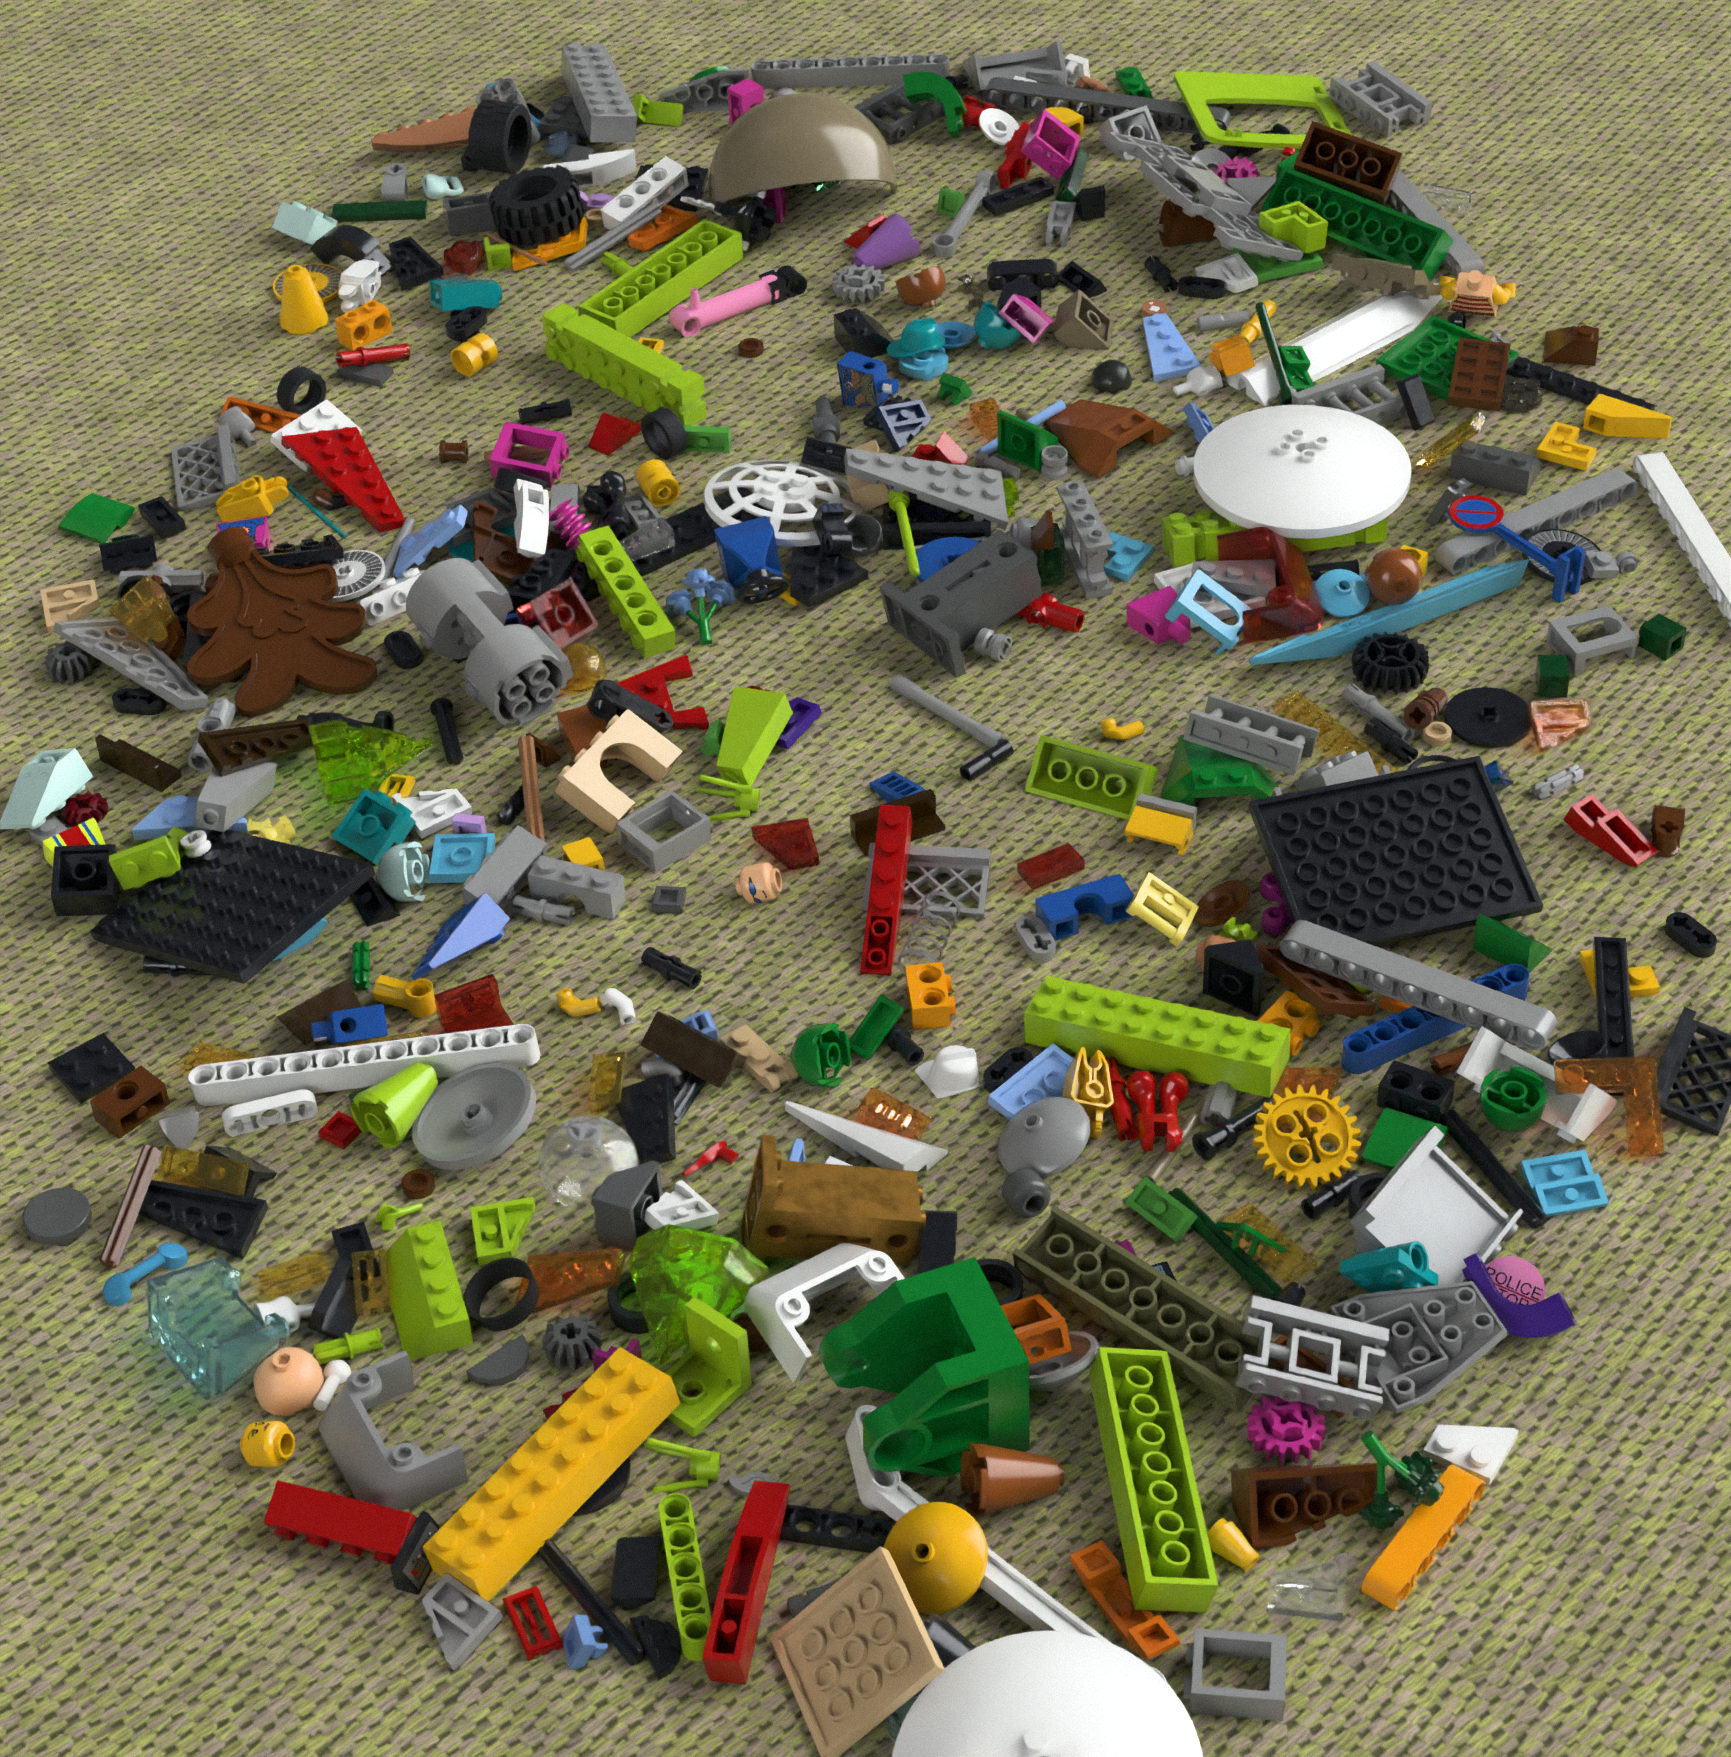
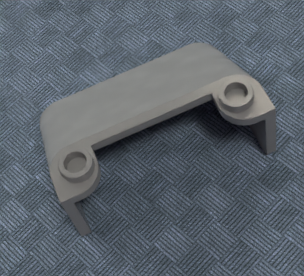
M1061 40L1054 42L1047 48L979 58L977 53L963 61V67L977 92L984 93L989 81L994 77L1014 79L1015 76L1022 77L1023 66L1066 71ZM1027 72V76L1061 80V76Z

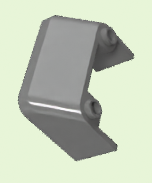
M406 1350L352 1373L319 1422L320 1436L353 1498L401 1511L468 1482L463 1451L459 1443L428 1457H425L420 1447L413 1443H401L387 1449L366 1411L371 1407L415 1389L409 1356Z

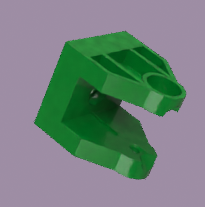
M975 1257L893 1282L849 1321L836 1326L828 1332L821 1341L818 1353L827 1373L836 1386L848 1389L867 1387L899 1393L887 1404L875 1408L862 1420L863 1451L870 1466L875 1470L882 1472L904 1470L946 1478L960 1473L963 1451H970L966 1446L968 1443H981L1023 1452L1030 1451L1029 1360Z

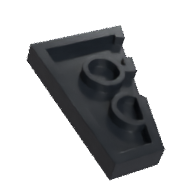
M410 236L389 243L390 254L401 291L436 279L442 275L444 276L443 267Z
M550 549L531 563L530 570L522 576L517 574L511 578V584L505 589L509 593L512 604L546 610L577 564V553Z
M668 1073L611 1091L610 1094L640 1162L643 1164L656 1161L662 1164L676 1159L673 1079Z

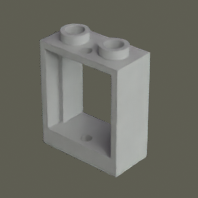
M673 791L616 823L619 845L655 873L711 841V822L708 816L703 812H699L688 800L681 798ZM671 819L676 820L686 828L661 844L647 835V833Z
M1195 1628L1194 1643H1186L1185 1666L1193 1667L1192 1676L1184 1675L1183 1699H1191L1190 1713L1283 1721L1287 1635ZM1203 1654L1270 1659L1269 1691L1201 1686Z

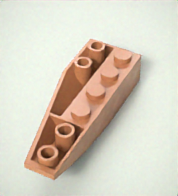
M474 106L467 107L458 114L446 113L440 119L433 121L426 119L413 127L408 125L397 128L396 132L389 134L387 132L378 133L374 136L375 138H371L373 150L393 152H419L468 145L471 118L476 108Z

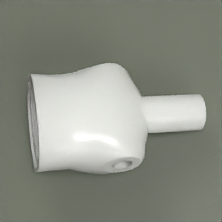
M1213 364L1206 367L1198 366L1187 374L1186 383L1173 387V392L1176 396L1191 391L1198 396H1203L1214 389L1222 388L1223 382L1220 373Z
M281 1296L265 1303H255L254 1319L257 1329L261 1335L273 1334L279 1337L288 1335L299 1328L302 1318L311 1317L316 1303L296 1305L286 1296Z

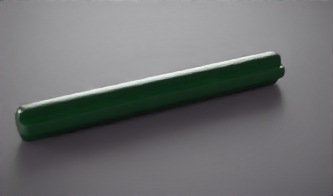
M1175 1188L1173 1191L1168 1192V1194L1198 1216L1191 1227L1263 1298L1270 1299L1283 1289L1240 1246H1238L1237 1251H1234L1231 1247L1233 1239L1223 1230L1216 1228V1223L1182 1189Z

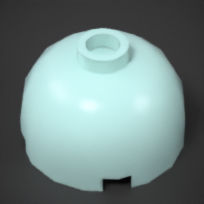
M414 841L395 845L382 856L376 871V878L390 898L409 903L420 902L425 899L426 895H420L422 889L415 895H411L410 884H418L421 888H423L424 883L431 884L429 877L430 860L427 854H421L418 849L423 847L420 843Z

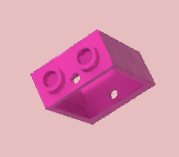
M1044 109L1030 123L1021 152L1052 177L1058 179L1072 165L1080 137Z
M505 421L489 460L491 477L496 478L498 469L501 467L546 481V487L551 488L555 479L559 480L562 461L567 460L569 455V445H566L565 433ZM515 444L551 450L546 466L510 459Z

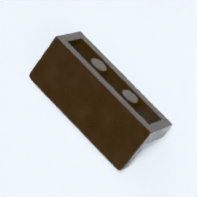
M101 734L95 737L102 762L160 792H163L182 777L180 769L121 739L114 742Z
M931 788L882 804L910 806L913 821L911 841L946 829L945 824L936 814V795ZM880 805L850 815L851 837L865 856H869L870 843L876 842Z
M657 1011L641 1042L642 1047L718 1088L723 1087L732 1067L742 1068L747 1059V1056L671 1015Z

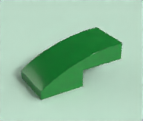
M1279 346L1290 386H1293L1298 392L1315 386L1307 371L1311 362L1303 347Z

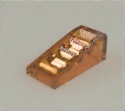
M994 398L970 403L968 412L969 418L988 442L997 438V434H994L997 433V428L990 429L997 426V412L1000 411Z
M872 1087L858 1107L859 1123L916 1141L920 1140L931 1123V1117ZM899 1116L903 1117L900 1123L897 1122ZM912 1120L916 1121L913 1128L909 1129L908 1125Z

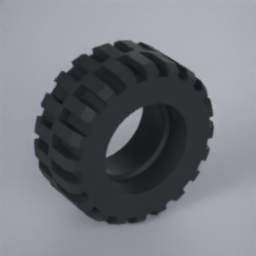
M536 167L533 170L527 171L526 169L521 171V173H514L508 179L500 181L499 186L496 185L493 188L489 197V205L498 235L505 241L521 246L526 244L527 246H533L538 243L541 245L546 244L547 241L558 240L559 237L566 236L571 230H575L584 216V207L577 180L571 173L561 168Z

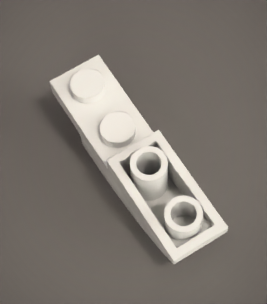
M634 149L589 154L588 160L543 165V168H555L556 165H560L568 169L569 173L576 178L579 189L607 183L636 170Z
M516 479L513 488L517 517L514 522L517 552L529 558H540L545 554L549 522L548 490L543 489L542 485Z

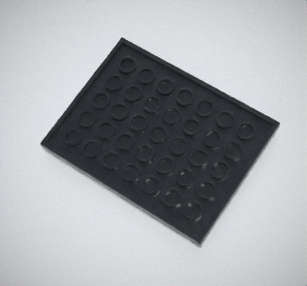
M1480 756L1253 800L1249 803L1250 814L1292 924L1297 920H1305L1368 944L1380 946L1476 926L1479 914L1496 921L1539 913L1544 906Z
M227 829L225 832L212 830L206 838L211 843V848L208 852L196 858H189L185 854L180 858L179 871L170 877H160L147 882L142 890L133 897L124 900L121 906L112 914L103 917L98 925L90 930L93 939L100 943L245 984L376 873L370 863Z

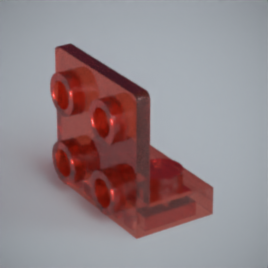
M493 974L434 995L438 1021L445 1033L514 1025L501 1005L498 983Z

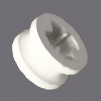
M203 830L193 831L182 838L180 844L185 849L187 857L196 858L210 850L211 843L206 839L207 835Z

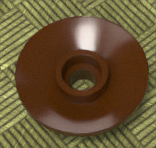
M1231 880L1209 890L1197 903L1199 908L1194 916L1196 921L1204 927H1215L1226 923L1232 916L1236 917L1246 906L1250 898L1248 886L1242 881Z

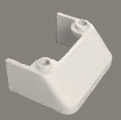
M1481 1026L1457 1070L1458 1074L1475 1083L1473 1090L1480 1093L1484 1077L1495 1069L1500 1068V1072L1510 1071L1511 1067H1520L1532 1071L1541 1077L1544 1082L1543 1087L1548 1094L1546 1107L1540 1119L1559 1128L1557 1135L1575 1144L1577 1139L1584 1142L1612 1112L1617 1103L1616 1099L1591 1083L1588 1085L1506 1042L1483 1026Z
M841 1243L750 1288L744 1300L745 1311L793 1383L800 1380L813 1356L795 1330L809 1316L810 1307L807 1301L860 1275L869 1283L878 1296L893 1282L904 1279L887 1254L851 1243Z

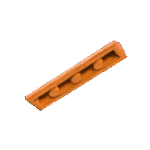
M228 396L220 413L221 415L226 410L238 406L250 417L256 429L275 433L301 416L296 413Z

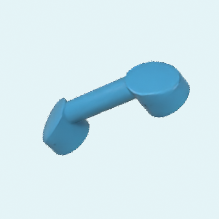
M176 1243L161 1244L158 1247L157 1253L124 1274L116 1273L112 1275L103 1288L106 1303L111 1306H120L127 1303L132 1296L130 1285L161 1265L169 1270L183 1267L188 1261L186 1249Z

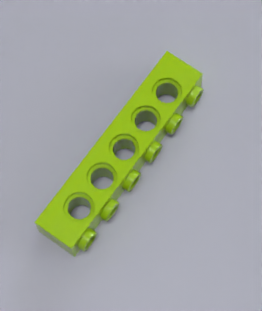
M609 525L578 534L579 546L576 547L577 557L580 562H584L587 566L589 577L597 582L600 595L607 598L612 614H617L622 630L630 635L633 648L639 650L644 658L675 649L674 627Z

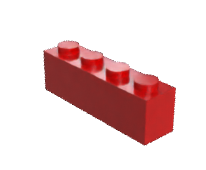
M277 1480L263 1523L274 1529L273 1535L290 1541H294L296 1535L308 1538L307 1544L321 1549H327L329 1543L341 1546L340 1552L361 1558L362 1552L374 1554V1561L391 1566L414 1526L417 1517L409 1512Z

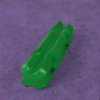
M356 941L352 945L353 989L355 991L367 990L370 987V980L368 979L370 977L369 943L366 941Z

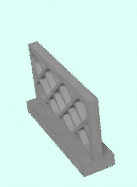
M228 424L217 426V435L171 448L177 503L180 512L213 504L227 489L241 483L236 443ZM215 445L211 450H206L207 447ZM190 453L186 458L179 457L181 454ZM199 455L204 456L199 461H194ZM212 459H216L212 465L208 464ZM186 467H192L187 473L182 472ZM201 470L205 471L201 476L196 475ZM214 473L219 474L214 480L209 479ZM189 481L194 482L190 487L184 486ZM202 485H207L203 491L198 490ZM216 488L223 490L211 494ZM190 496H194V497H195L193 500L184 502V501L187 500Z
M870 843L869 863L862 904L863 911L868 909L875 843ZM910 845L907 873L915 871L922 876L912 883L906 879L904 897L912 893L918 901L912 905L903 903L902 913H918L925 896L917 888L928 881L935 888L933 891H941L948 894L950 893L947 890L958 883L966 890L955 898L960 905L959 916L984 918L988 880L991 871L990 849ZM939 873H948L952 878L941 885L933 877ZM969 875H982V880L972 887L964 879ZM938 895L929 897L926 900V905L931 904L930 901L938 897ZM972 896L979 905L978 908H965L961 903ZM946 898L949 902L944 906L949 907L956 915L957 908L955 904ZM927 907L933 915L953 916L944 907Z

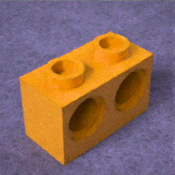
M375 299L366 302L352 311H347L344 315L335 319L338 341L350 350L364 347L393 332L389 308Z
M1235 335L1210 345L1212 352L1208 353L1211 365L1213 364L1217 371L1223 373L1226 377L1255 367L1248 342L1240 335Z
M943 962L906 965V990L913 1030L951 1026L950 1015H956L954 996H948V993H952L951 975L944 973Z
M1288 990L1258 1020V1022L1290 1028V1056H1296L1300 1052L1305 1039L1308 1036L1314 1037L1320 1027L1319 1014L1315 1012V1007L1309 1002L1301 1000L1296 994Z

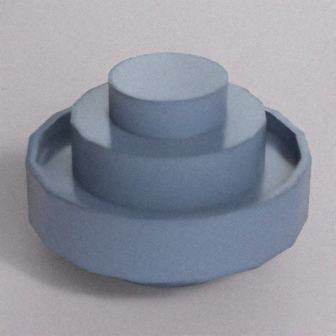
M566 131L551 135L549 137L550 140L544 144L548 155L563 159L570 144L578 145L579 142L575 134H567Z

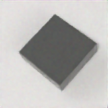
M656 886L651 906L652 912L682 914L687 894L686 887Z

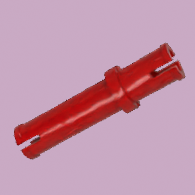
M407 343L367 349L363 346L357 347L356 350L338 351L336 356H341V358H336V363L339 368L354 365L366 367L369 363L409 359L410 355L405 353H410V348Z
M1110 1056L1111 1066L1109 1065L1114 1099L1110 1110L1117 1130V1136L1120 1141H1125L1124 1132H1126L1128 1140H1133L1138 1137V1129L1136 1128L1125 1092L1127 1084L1125 1079L1120 1076L1117 1060Z

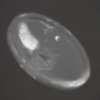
M593 1116L574 1118L556 1127L545 1139L538 1159L540 1178L550 1196L566 1207L580 1210L594 1209V1206L591 1205L592 1194L596 1187L602 1185L607 1175L638 1165L635 1145L626 1131L610 1120ZM590 1151L593 1153V1156L591 1158H584L582 1153Z

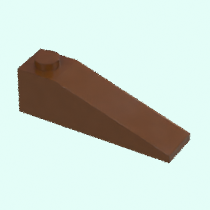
M1377 1463L1231 1469L1232 1506L1246 1540L1252 1548L1285 1546L1297 1541L1295 1534L1309 1527H1312L1315 1532L1325 1528L1324 1521L1335 1515L1342 1514L1349 1517L1358 1513V1510L1364 1508L1365 1504L1374 1501V1491L1377 1490Z

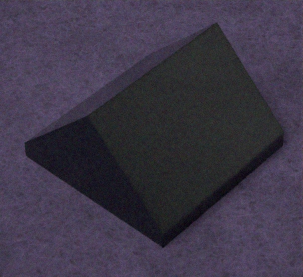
M1252 939L1207 946L1204 949L1203 993L1258 1017L1261 1011L1263 968Z

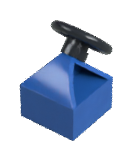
M766 516L714 529L723 577L726 582L734 587V590L739 589L736 598L740 603L756 604L769 601L780 596L788 589L789 581L782 574L774 528ZM745 594H756V596H745Z

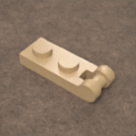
M746 1024L720 1038L721 1043L747 1056L743 1067L770 1093L778 1090L780 1084L786 1081L790 1083L798 1078L794 1065L791 1062H786Z

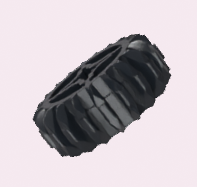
M1384 632L1383 635L1374 633L1372 638L1364 637L1363 642H1358L1357 647L1354 649L1352 654L1353 675L1356 676L1357 681L1363 682L1364 687L1372 685L1373 692L1380 688L1383 690L1384 695L1388 690H1393L1397 695L1399 689L1408 693L1410 687L1417 689L1418 684H1423L1424 679L1427 677L1429 672L1428 651L1424 649V644L1418 643L1417 638L1409 639L1408 634L1400 636L1397 632L1394 634Z

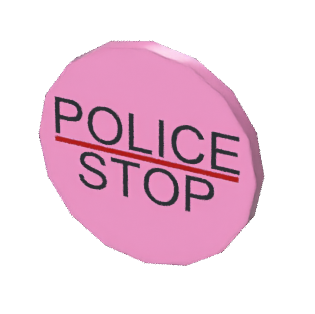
M1506 1256L1496 1258L1485 1265L1498 1291L1511 1302L1520 1305H1531L1545 1299L1546 1290L1543 1277L1537 1268L1527 1260Z

